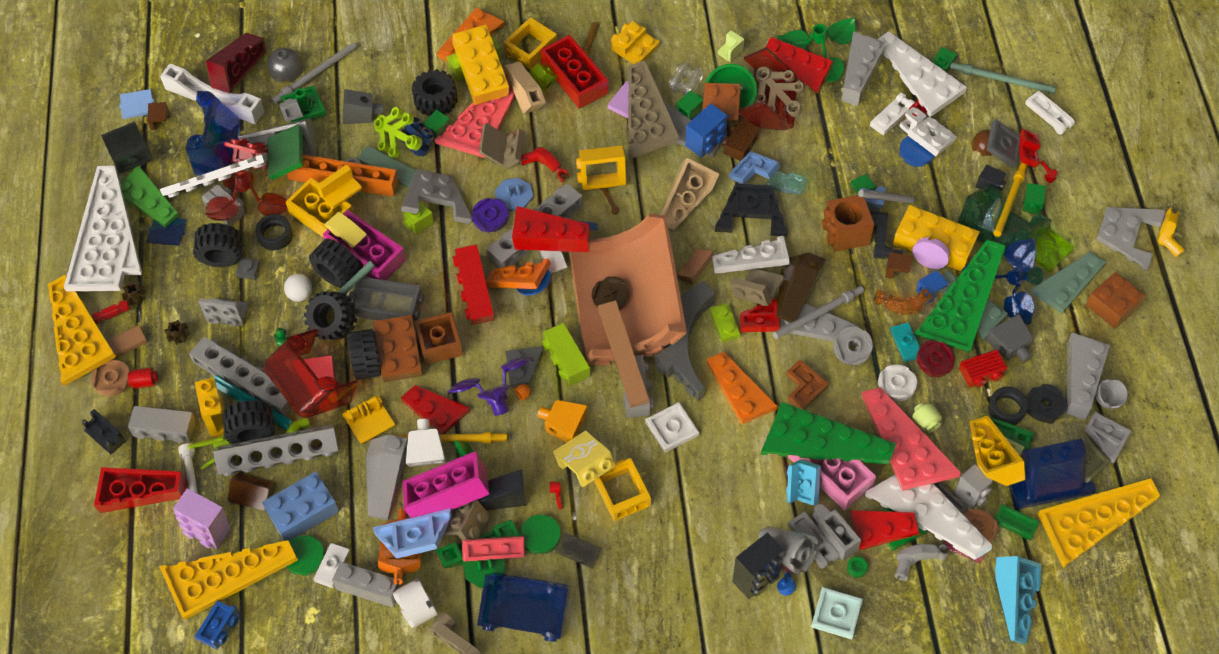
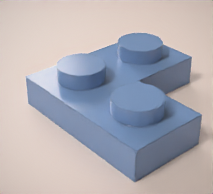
M750 151L729 173V178L741 184H745L755 173L770 179L780 168V165L775 160Z

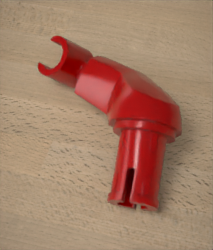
M536 147L535 151L521 155L522 166L538 161V163L540 162L549 168L552 173L557 172L560 182H564L561 175H567L569 178L567 170L560 168L562 164L543 147Z

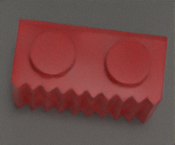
M996 349L962 360L959 370L968 387L971 388L972 386L981 387L986 382L992 380L994 382L1001 380L1005 375L1007 366Z

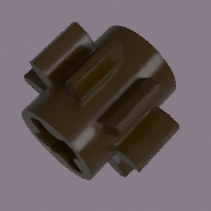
M129 282L123 287L125 293L121 295L124 300H127L129 305H139V303L146 299L144 296L146 289L144 286H141L140 282Z
M179 320L172 323L169 322L168 329H164L168 342L173 340L176 345L186 342V337L190 335L187 324H181Z

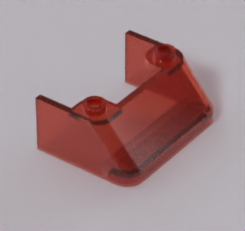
M768 47L744 57V60L754 68L753 77L758 85L756 72L761 67L770 68L772 72L792 71ZM795 75V79H794L792 82H790V83H796V82H797L796 75ZM773 79L775 83H788L784 79ZM768 85L765 90L766 103L761 101L764 98L762 97L760 102L739 110V114L751 124L759 126L760 129L786 131L794 127L795 117L789 115L786 110L787 106L778 96L775 104L777 113L768 106L770 87ZM784 91L792 101H796L795 91Z
M316 329L290 336L266 359L263 367L265 373L295 412L304 418L313 417L350 404L358 385L357 380L340 385L332 377L318 378L307 365L301 355L311 352L318 332Z

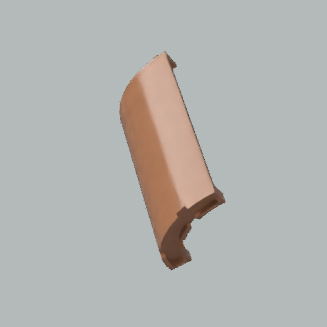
M648 214L639 224L625 232L606 238L591 239L589 252H569L584 358L589 366L610 365V362L615 361L599 310L594 305L591 296L595 284L598 281L601 282L606 277H618L628 286L630 292L629 301L620 310V314L634 356L643 355L644 359L663 351L664 346L669 343L671 345L675 344L687 333L666 216Z

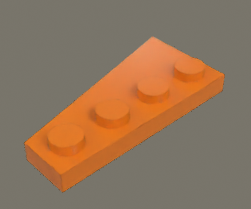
M725 352L706 359L708 367L741 424L777 410V405Z

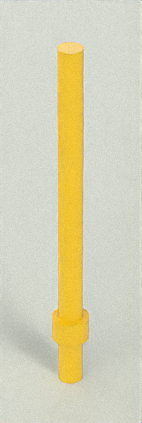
M1024 163L1020 164L1018 171L1014 174V182L994 231V235L997 237L1002 234L1020 184L1025 179L1027 165Z
M507 433L440 434L442 442H455L459 440L462 442L491 444L497 441H507ZM393 435V436H398V437L407 438V440H408V435Z

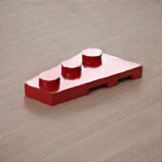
M850 510L855 533L861 539L860 550L920 534L916 515L912 512Z

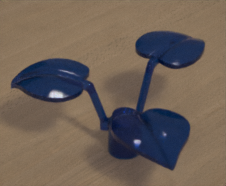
M1034 238L1012 242L1006 249V260L1009 264L1013 265V270L1009 271L1008 274L995 276V279L1007 278L1011 285H1015L1012 291L1013 296H1009L1004 300V310L1010 318L1019 314L1025 325L1032 323L1035 303L1032 296L1027 292L1021 291L1017 294L1016 292L1021 287L1020 283L1027 279V272L1034 266L1036 259V243ZM968 264L963 267V269L961 270V273H962V271L968 266Z

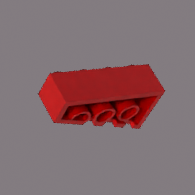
M477 244L455 249V256H452L454 267H457L459 272L456 273L458 285L462 284L463 291H460L462 302L467 304V308L464 309L466 319H470L471 325L494 321V314Z

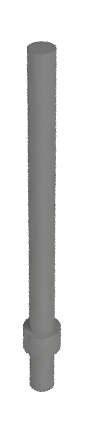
M352 42L292 85L285 86L281 89L280 93L271 98V101L274 104L280 102V96L292 93L355 50L357 48L356 44Z
M859 286L851 291L847 290L833 301L773 332L774 338L778 339L839 305L853 301L854 297L864 292L863 287Z

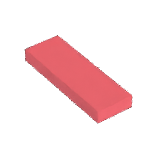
M524 536L462 540L463 561L525 557Z

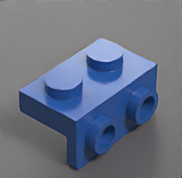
M216 601L194 636L195 639L218 650L227 641L228 633L232 626L234 627L239 621L240 613L237 607L233 605L229 607Z

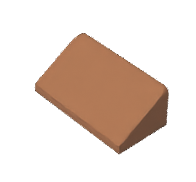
M696 249L678 272L677 277L693 285L712 260L713 252Z

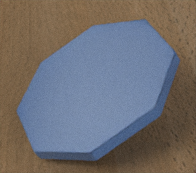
M520 178L503 180L495 190L496 199L504 202L509 211L516 210V206L525 208L533 199L531 185Z

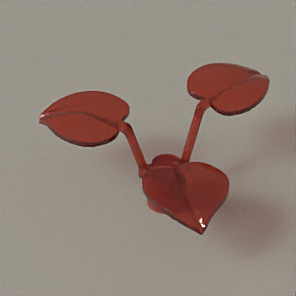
M240 170L231 173L232 177L223 180V185L226 188L234 190L232 199L229 201L228 198L222 196L212 198L206 205L205 215L217 221L233 218L238 212V207L233 204L237 192H246L249 188L256 201L259 202L258 211L264 216L270 214L280 215L287 211V200L275 193H265L260 199L254 189L253 175L249 171Z

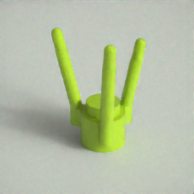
M222 435L215 439L191 443V445H188V448H197L213 444L215 448L229 445L230 443ZM213 457L211 460L206 462L204 465L200 467V469L203 470L206 467L213 464L215 462V458Z

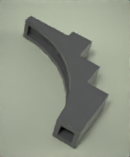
M704 281L680 296L687 333L675 344L671 345L669 343L666 345V349L656 355L655 367L660 374L663 373L667 378L673 375L678 383H682L687 393L691 397L694 396L697 401L704 397L705 387L697 378L690 364L688 341L696 321L715 303V292Z

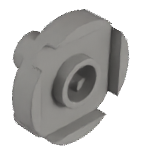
M856 326L842 329L833 339L834 353L842 364L858 365L865 362L873 348L870 335L865 330L863 331ZM850 341L857 343L855 351L849 349Z

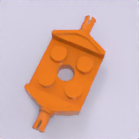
M399 509L398 519L381 525L405 520L407 512L403 509L402 513V509ZM380 541L378 568L385 573H394L393 582L397 585L399 579L400 585L403 583L404 573H414L420 568L421 553L396 559Z

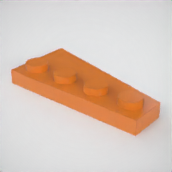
M476 7L454 33L487 25L490 36H492L495 30L498 28L502 29L505 26V22ZM453 35L437 51V57L446 62L447 56L456 53L453 46Z

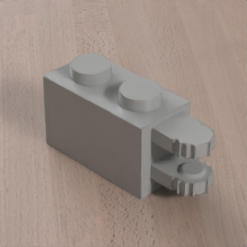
M823 504L816 505L813 509L812 518L818 524V529L838 552L839 558L843 561L858 551L861 539L835 509L829 512Z

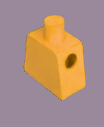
M556 400L551 409L541 406L537 417L546 420L545 430L547 433L567 443L578 436L587 416V406Z

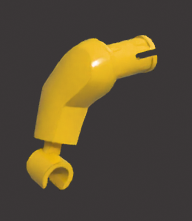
M1170 207L1165 213V218L1158 234V243L1160 246L1165 245L1176 258L1185 249L1174 239L1180 212L1173 213L1171 211L1172 207Z

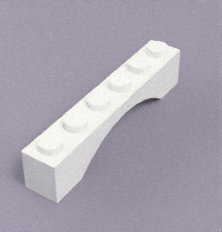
M169 64L161 74L166 90L256 125L264 113L260 98L247 93L229 94L213 89L191 75L187 70L176 65Z

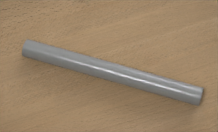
M859 190L858 196L863 198L911 204L915 201L913 196Z

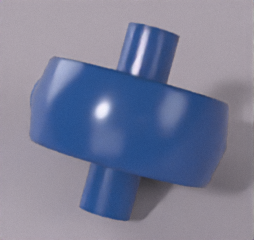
M786 572L784 578L780 579L777 584V590L783 596L792 594L797 586L789 572Z

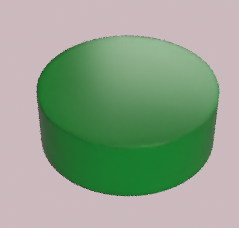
M854 556L849 559L847 572L850 576L861 578L867 573L868 563L863 557Z

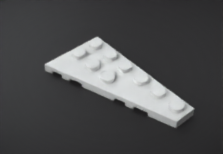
M264 153L160 189L163 196L168 195L170 198L179 195L180 190L185 189L188 192L196 189L198 184L203 183L205 186L214 183L213 179L216 178L221 181L232 177L231 173L236 172V175L249 171L248 167L253 166L256 169L265 166L266 161H268V155Z
M893 475L865 491V497L870 500L873 498L880 502V505L884 508H890L895 512L914 513L919 528L934 533L935 537L940 540L948 541L953 544L955 549L974 560L992 550V544L933 483L902 491L896 475Z

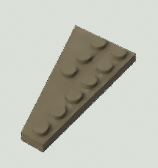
M646 61L630 65L628 71L629 160L680 141Z

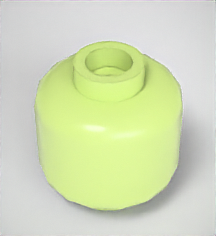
M920 403L914 408L915 412L912 415V419L922 432L931 433L941 426L942 416L933 404Z

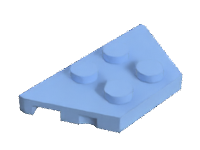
M451 509L437 511L373 527L375 535L396 559L437 549L452 518Z

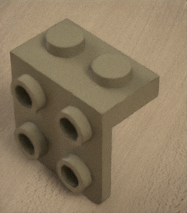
M751 269L745 280L733 277L730 285L735 298L768 306L782 285L784 277L759 269Z
M478 500L452 509V518L443 536L458 535L461 540L479 539L490 515Z

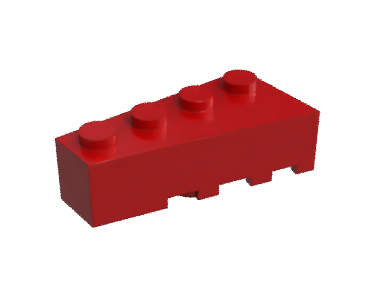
M516 206L512 233L515 250L589 252L591 241L589 224Z
M101 467L94 507L100 513L178 500L185 492L187 478L179 471Z

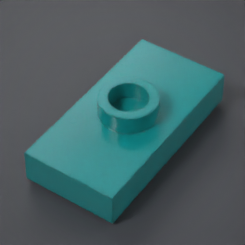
M909 323L890 327V333L904 363L917 359L916 354L920 346Z

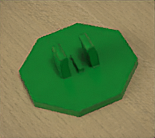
M504 559L462 562L465 579L480 589L496 586L506 571Z

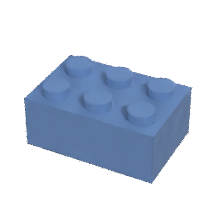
M316 472L262 502L267 515L283 541H290L339 513L336 502Z

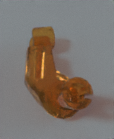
M923 289L915 297L901 299L890 295L887 299L883 290H877L874 302L877 305L884 303V308L898 315H913L922 310V306L932 298V294L929 293L925 297L924 295L929 291Z

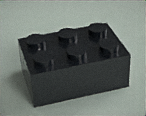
M767 532L735 558L732 582L748 599L753 596H759L767 584H773L779 579L785 550Z

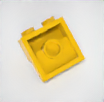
M633 20L629 24L625 23L619 35L614 34L611 38V51L633 64L646 60L660 46L659 40L648 35L646 28Z

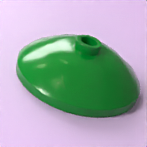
M725 64L719 66L709 74L705 83L740 84V115L747 112L755 102L757 96L756 81L753 75L740 65Z

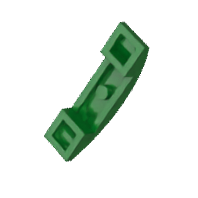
M511 519L493 526L492 531L482 534L479 538L520 535ZM454 542L436 549L444 569L462 565V543L456 545Z

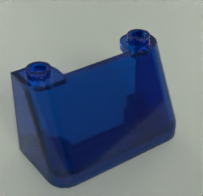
M197 91L196 102L202 107L204 113L203 135L197 134L188 138L185 148L195 175H203L232 165L234 148L224 146V143L231 141V139H238L240 121L238 116L210 91Z
M495 572L485 574L477 625L482 626V630L495 631V628L502 627L538 633L544 636L545 641L557 642V639L562 638L572 586Z

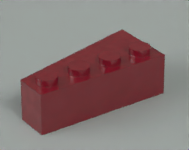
M245 33L206 60L211 87L230 94L266 53L264 38Z

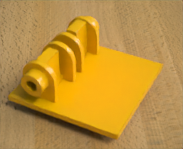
M377 395L365 402L363 401L360 405L358 404L350 410H346L342 414L360 444L396 426L384 408L380 396Z

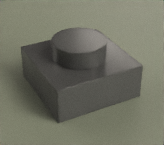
M240 258L236 271L237 278L255 280L260 266L259 260Z

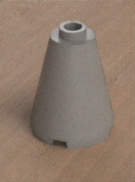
M770 526L760 531L758 539L768 532L785 550L782 564L793 573L799 575L801 574L800 571H807L817 553L814 550L815 544L818 545L815 536Z

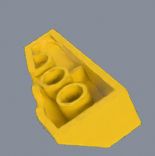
M989 416L969 421L977 465L984 475L1005 486L1025 480L1024 460Z

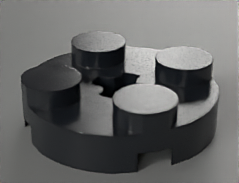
M1043 384L1040 387H1033L1026 397L1028 400L1026 413L1038 421L1053 424L1064 414L1067 402L1062 396L1063 393L1058 388L1049 384ZM1047 400L1050 406L1046 407L1041 402Z

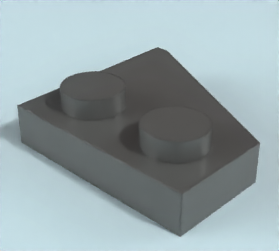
M542 346L505 351L507 361L521 357L534 358V361H529L516 369L508 371L510 388H516L521 384L530 386L539 358L543 354Z

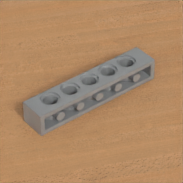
M566 183L533 210L568 219L583 206V196ZM513 228L510 231H506L499 240L491 243L487 249L488 260L498 268L512 266L530 251L514 249L512 240Z
M203 337L189 353L194 364L214 376H220L254 398L268 403L274 410L284 416L299 401L296 390L292 386H285L273 375L270 377L262 368L252 366L244 357H237L229 348H222L214 339L209 340Z
M332 424L215 447L213 454L218 475L230 476L239 470L250 472L256 470L255 467L271 468L276 466L275 463L291 464L296 462L295 459L311 460L315 458V455L320 454L331 456L338 451L339 446L335 426ZM319 439L322 442V446L314 447L311 441ZM299 443L302 446V450L294 451L291 445ZM279 447L283 453L274 455L271 449ZM259 451L262 453V458L255 459L251 453ZM239 455L242 458V462L235 463L231 457Z

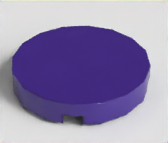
M485 198L474 206L472 220L479 230L488 233L496 232L507 224L509 218L508 208L501 200Z

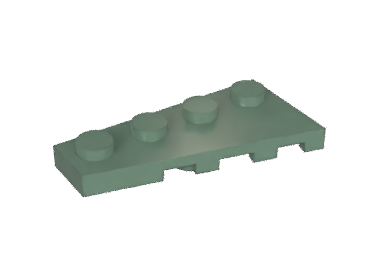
M1089 252L1034 287L1031 293L1063 314L1105 266L1106 261Z
M948 269L942 274L943 278L948 282L946 287L939 290L943 295L958 278ZM989 299L987 300L977 330L982 341L986 339L989 330L1000 325L1008 315V313Z

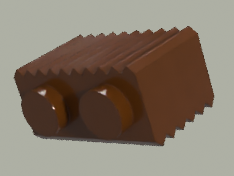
M743 119L739 121L738 125L734 124L730 137H726L723 141V154L741 161L750 152L759 138L760 127L743 121Z

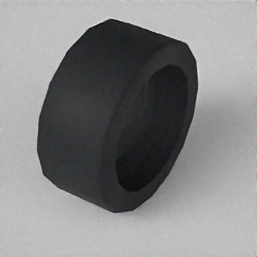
M267 215L256 225L257 239L265 249L280 250L291 242L293 237L292 228L288 219L282 215ZM271 226H282L285 228V232L278 238L269 239L263 235L266 229Z
M1001 387L992 394L988 405L989 414L994 419L1016 425L1025 417L1028 409V400L1024 393L1017 388ZM1001 398L1012 399L1017 402L1020 410L1017 414L1012 415L1003 413L997 407V401Z

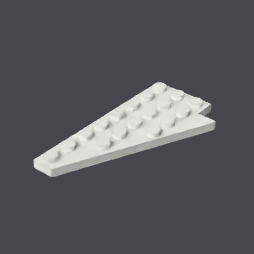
M97 166L64 284L66 291H121L125 275H142L119 175L115 166Z

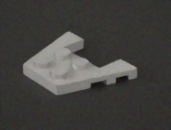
M416 170L401 211L417 214L420 200L451 206L453 208L454 221L470 224L472 217L452 176Z
M1107 207L1096 240L1113 251H1119L1127 256V260L1135 261L1141 265L1140 268L1147 271L1153 254L1134 248L1135 240L1141 222L1160 227L1165 210Z

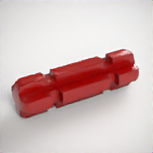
M123 300L118 302V305L114 304L104 308L100 313L99 311L93 313V321L95 324L103 322V319L107 320L119 315L121 311L123 313L128 311L130 307L127 301Z

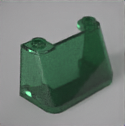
M989 184L967 196L958 223L980 231L977 240L983 244L986 240L1005 245L1003 255L1011 260H1017L1022 257L1045 233L1052 221L1044 215L1037 214L1028 222L1010 212L1001 236L997 237L994 235V231L1003 207L1000 206L1002 201L1001 192Z

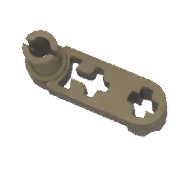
M442 612L429 627V631L436 638L458 654H482L477 648L452 631L456 622L448 614Z

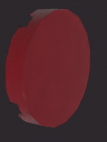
M926 341L920 346L916 354L920 369L931 377L940 378L946 376L954 367L955 356L953 351L942 341Z

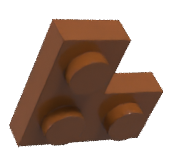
M801 360L796 362L786 373L791 380L799 385L788 395V400L803 410L829 386L827 381Z

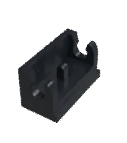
M93 409L90 412L92 419L89 422L85 419L82 421L85 427L84 431L111 455L126 441L116 427L98 411Z

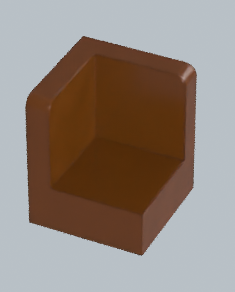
M166 102L148 103L147 121L151 130H155V122L166 121L167 118H170Z
M890 252L885 278L892 279L894 271L909 273L912 256Z

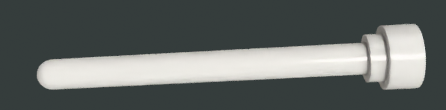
M190 443L182 444L178 447L179 456L185 463L188 487L191 491L198 494L192 461L195 455V448L189 449L188 445H191Z

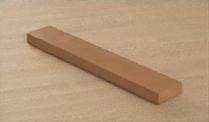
M616 300L598 305L630 408L649 403V398Z

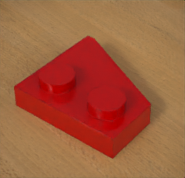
M772 299L768 306L762 307L760 304L751 310L741 312V332H775L779 330L777 299Z

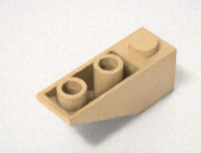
M520 62L504 65L522 113L527 114L538 111L546 103L540 86Z

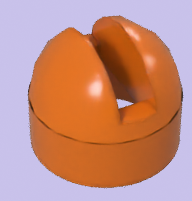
M521 384L514 388L516 396L521 401L526 400L531 395V389L526 384Z

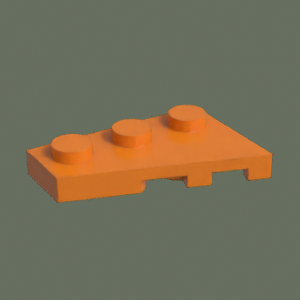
M549 258L542 259V263L538 264L527 262L525 266L518 268L512 265L492 269L486 279V285L488 288L537 289L551 265Z

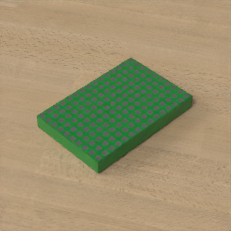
M299 124L268 138V177L271 180H275L303 166L302 127Z

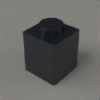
M986 164L978 177L976 188L996 196L1006 186L1007 182L1004 180L1007 173Z

